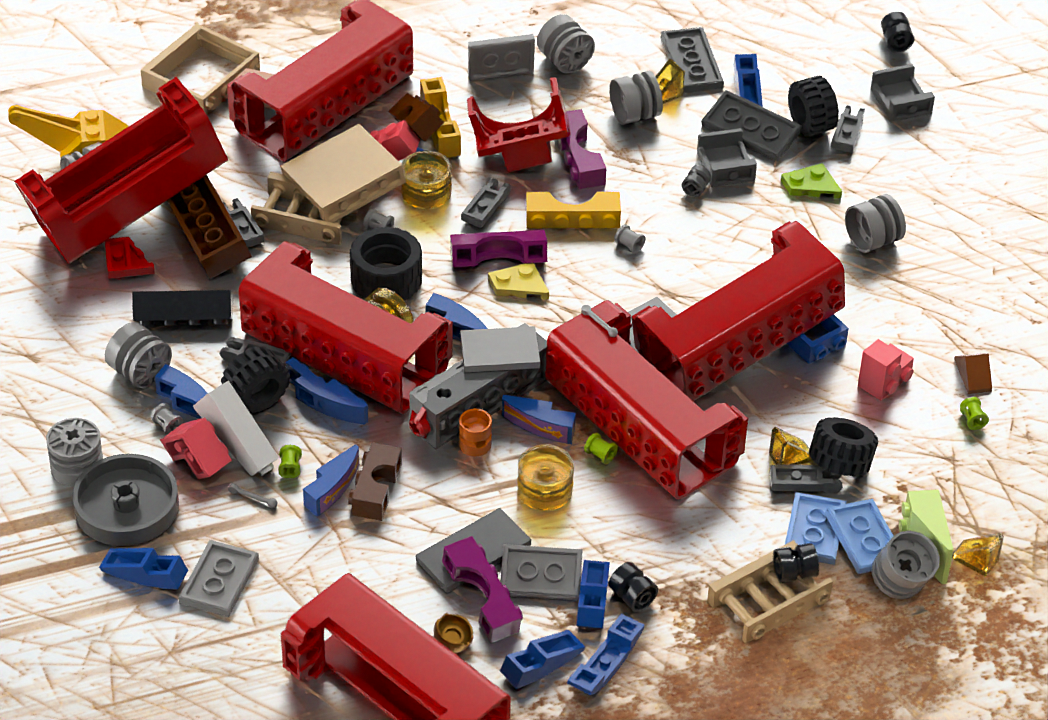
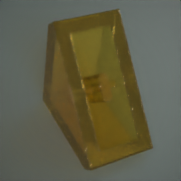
M669 58L655 76L661 89L663 104L683 96L685 71L673 59Z
M778 427L772 429L769 455L776 465H801L813 461L809 455V447L803 439Z
M1002 533L964 539L953 552L952 558L986 577L999 561L1004 536Z

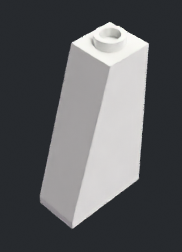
M229 381L215 388L193 405L196 412L202 418L205 417L214 426L215 434L250 476L258 472L264 475L274 468L272 463L279 456Z

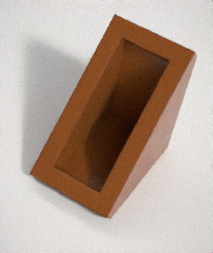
M974 353L954 357L968 394L992 392L989 353Z

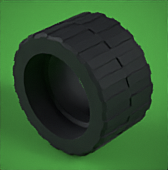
M377 227L367 230L356 237L350 249V279L354 291L360 297L378 304H394L395 302H402L412 297L422 284V250L417 238L408 231L396 227ZM385 262L399 264V266L392 268H379L373 265Z

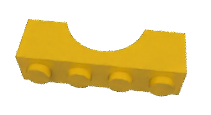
M443 78L420 79V98L422 100L425 99L430 105L433 104L442 113L439 117L445 122L431 135L438 158L461 156V133L457 121H452L450 116L447 90Z
M526 192V228H620V192H596L589 201L576 205L562 203L556 200L550 192Z

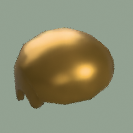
M445 613L436 620L433 628V637L452 652L459 653L472 643L474 638L473 627L468 619L463 616Z

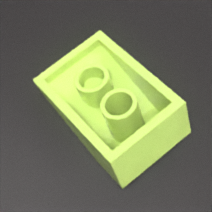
M939 489L908 491L906 502H902L903 519H899V532H919L932 541L940 557L939 568L934 576L941 584H947L954 549Z

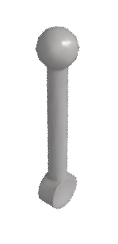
M583 305L581 307V313L592 317L608 331L610 337L618 335V330L614 327L611 328L593 313L590 305Z
M231 483L228 487L229 492L232 494L239 493L268 504L270 508H275L278 504L275 498L268 499L239 488L235 483Z

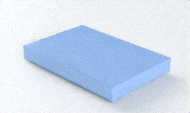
M795 492L785 544L793 540L798 545L812 543L816 549L819 562L835 565L839 539L825 512L827 508L844 505L847 501Z
M868 499L827 508L825 515L857 574L872 571V563L877 554L893 537L874 500Z

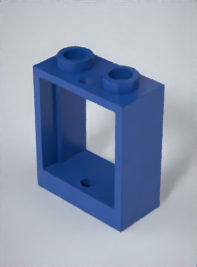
M835 315L819 323L829 333L814 341H811L805 334H801L787 344L808 364L823 359L834 350L842 349L847 343L849 328Z

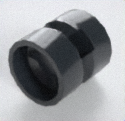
M900 11L886 14L882 18L880 25L887 47L891 51L898 53L910 49L914 44L915 37L906 14Z
M812 543L796 545L794 550L791 547L774 549L773 565L776 577L780 583L795 581L798 576L801 579H808L819 575L818 556Z
M626 562L620 565L608 581L609 588L618 597L623 598V601L634 612L646 609L658 594L659 588L648 576H644V573L633 562Z

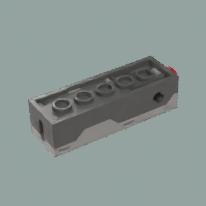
M523 323L518 327H528L529 325ZM536 332L540 368L464 373L462 360L441 374L435 375L423 385L414 388L410 392L409 426L411 431L416 436L426 440L433 448L438 449L459 436V418L466 410L482 409L493 415L502 409L503 395L522 397L546 382L547 340Z

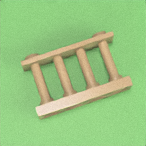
M270 172L267 177L268 195L270 196L264 207L251 206V215L257 225L267 229L341 245L342 234L341 225L339 224L342 218L333 223L317 220L320 215L319 209L284 174ZM279 197L292 200L286 212L273 209ZM301 202L314 205L308 217L295 215ZM359 208L351 212V214H357Z
M793 540L779 548L791 547L794 550L798 544ZM772 551L709 584L707 602L712 608L721 604H727L744 623L742 641L746 644L754 639L763 637L768 631L816 605L826 603L831 596L833 581L828 578L817 584L812 578L801 579L798 576L797 578L807 590L796 595L785 583L778 581L774 570ZM764 581H769L787 601L775 607L758 589L757 585ZM748 592L765 613L753 618L735 597Z

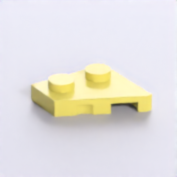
M525 263L488 273V281L496 296L527 298V294L541 295V299H549V290L534 263Z

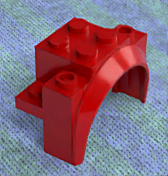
M549 78L552 93H550L552 100L547 109L538 116L523 122L504 123L492 120L481 112L474 96L467 99L468 116L475 134L476 150L479 157L502 153L508 172L553 162L550 141L559 140L571 135L568 115L556 78Z

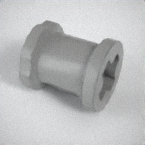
M373 208L368 211L364 219V227L366 229L377 227L393 228L394 226L393 216H384L377 213V210Z
M627 224L622 225L614 237L617 244L630 248V252L634 254L643 248L646 241L645 235L635 233Z
M166 403L159 404L151 412L150 417L152 421L160 424L166 434H169L184 423L183 418L180 415H175Z

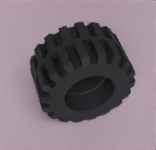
M816 75L790 84L788 89V107L792 120L802 125V135L810 137L837 127L839 121L838 102L832 86L825 77Z
M258 346L253 347L251 350L247 349L242 354L237 355L228 364V368L224 370V376L221 378L222 384L227 381L230 382L250 414L260 413L264 409L272 407L285 394V389L288 388L290 383L288 369L272 350L263 346L260 348Z
M828 417L819 420L809 448V455L818 466L832 473L844 476L864 475L870 471L878 445V437L868 427L846 418Z

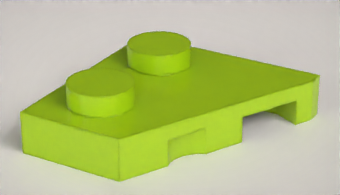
M823 163L781 174V182L790 195L820 197V193L834 194V198H842L841 188Z

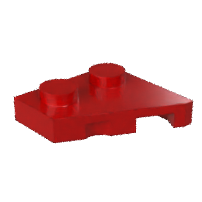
M129 236L109 238L105 241L108 278L155 274L154 264L152 262L149 263L145 259L144 253L135 246Z

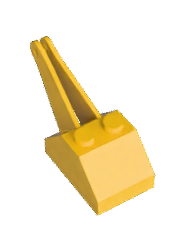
M13 105L8 109V120L11 124L60 152V159L64 155H71L74 151L82 154V150L85 147L97 142L104 143L128 127L126 123L105 110L80 111L76 116L70 118L20 105Z

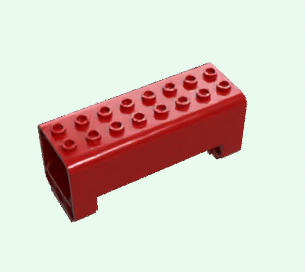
M354 0L341 9L340 21L342 30L267 80L255 72H248L227 84L229 120L234 123L235 129L240 135L280 161H288L413 74V30L407 22L370 0ZM264 102L277 113L267 121H265Z
M177 77L157 89L158 93L156 95L161 106L44 181L40 173L37 174L32 169L14 181L37 223L68 264L82 257L228 161V157L208 116L201 108L199 102Z
M788 221L772 231V238L770 240L773 244V254L771 258L676 316L671 317L662 307L658 308L657 306H648L631 316L634 344L639 354L692 401L700 398L845 308V271L841 261L800 222L793 221L791 223Z
M287 241L281 243L240 283L238 292L242 331L270 346L283 349L287 353H292V357L401 414H405L410 409V392L417 386H421L431 380L435 375L446 371L449 360L453 357V322L436 313L426 312L425 314L421 313L410 324L311 273L313 259L311 258L310 251L295 243L291 244ZM414 354L415 365L409 362V360L413 357Z
M605 300L591 308V311L606 324L618 330L616 337H610L604 327L589 315L582 313L554 328L549 333L546 352V380L676 500L684 498L729 471L736 465L739 456L744 454L748 418L734 405L729 406L727 403H717L705 411L696 405L630 346L631 315L618 303L613 304L610 300ZM704 438H706L705 452L695 445Z
M351 573L341 576L297 610L287 621L286 629L280 633L283 668L299 681L303 678L307 681L314 678L318 679L329 669H332L394 720H510V695ZM324 629L328 630L331 634H333L325 641Z

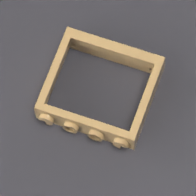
M196 23L140 69L142 87L158 93L157 89L170 81L165 78L168 73L200 47L205 48L239 65L203 96L187 89L199 102L206 115H208L228 98L227 84L232 82L246 68L260 71V54L249 47Z

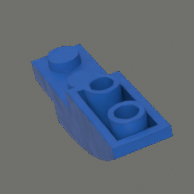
M291 358L286 362V368L290 374L289 382L295 386V394L298 400L320 413L342 421L363 425L368 423L367 403L362 398L354 395L346 385L340 384L335 379L326 383L322 377L316 376L305 364H301L295 358Z

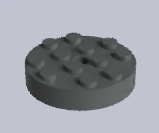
M118 454L103 458L85 469L73 488L74 512L80 528L91 538L112 546L136 545L160 536L173 523L179 509L178 487L173 473L162 462L141 454Z

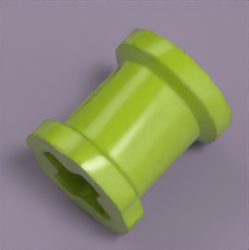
M978 397L966 398L961 402L960 412L966 416V423L969 429L979 430L988 424L989 417L982 411L981 401Z
M593 433L587 439L584 451L587 454L592 453L599 457L601 462L607 465L616 456L618 446L615 443L610 444L603 440L600 434Z
M296 445L282 446L279 451L281 464L278 466V473L284 478H296L301 473L299 460L302 457V450Z

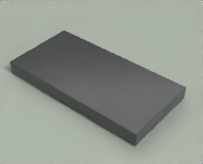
M703 27L661 31L660 38L680 93L724 88L723 77Z
M728 90L723 92L701 120L702 126L714 132L741 128L744 146L777 162L802 131V125Z
M498 508L416 554V562L446 593H449L466 582L453 581L442 562L444 546L473 536L477 544H481L484 548L489 564L496 566L502 562L504 544L531 546V538L501 508Z

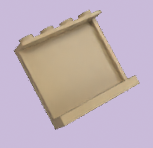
M360 124L280 166L282 174L319 209L322 221L331 223L406 183L402 164Z

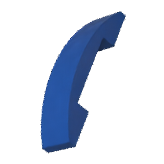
M620 614L608 629L607 638L585 665L581 663L567 680V684L589 695H593L602 689L627 659L643 632L645 625Z

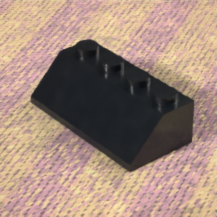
M234 290L132 291L133 321H139L142 326H152L154 321L163 320V325H178V320H188V325H203V320H212V324H227V319H233Z

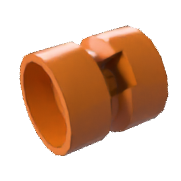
M476 408L463 412L459 418L460 450L464 454L474 457L488 453L492 445L491 415L482 409Z

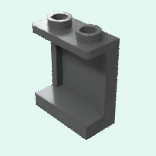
M913 64L878 70L872 73L870 89L891 122L933 113L935 96L932 91L924 93L914 77L915 66Z
M741 128L698 135L697 153L702 166L711 173V180L709 182L711 187L756 181L757 162L755 158L750 159L743 144V131Z

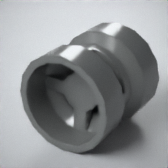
M693 166L688 172V176L681 183L682 190L688 196L699 197L710 182L711 173L704 166Z

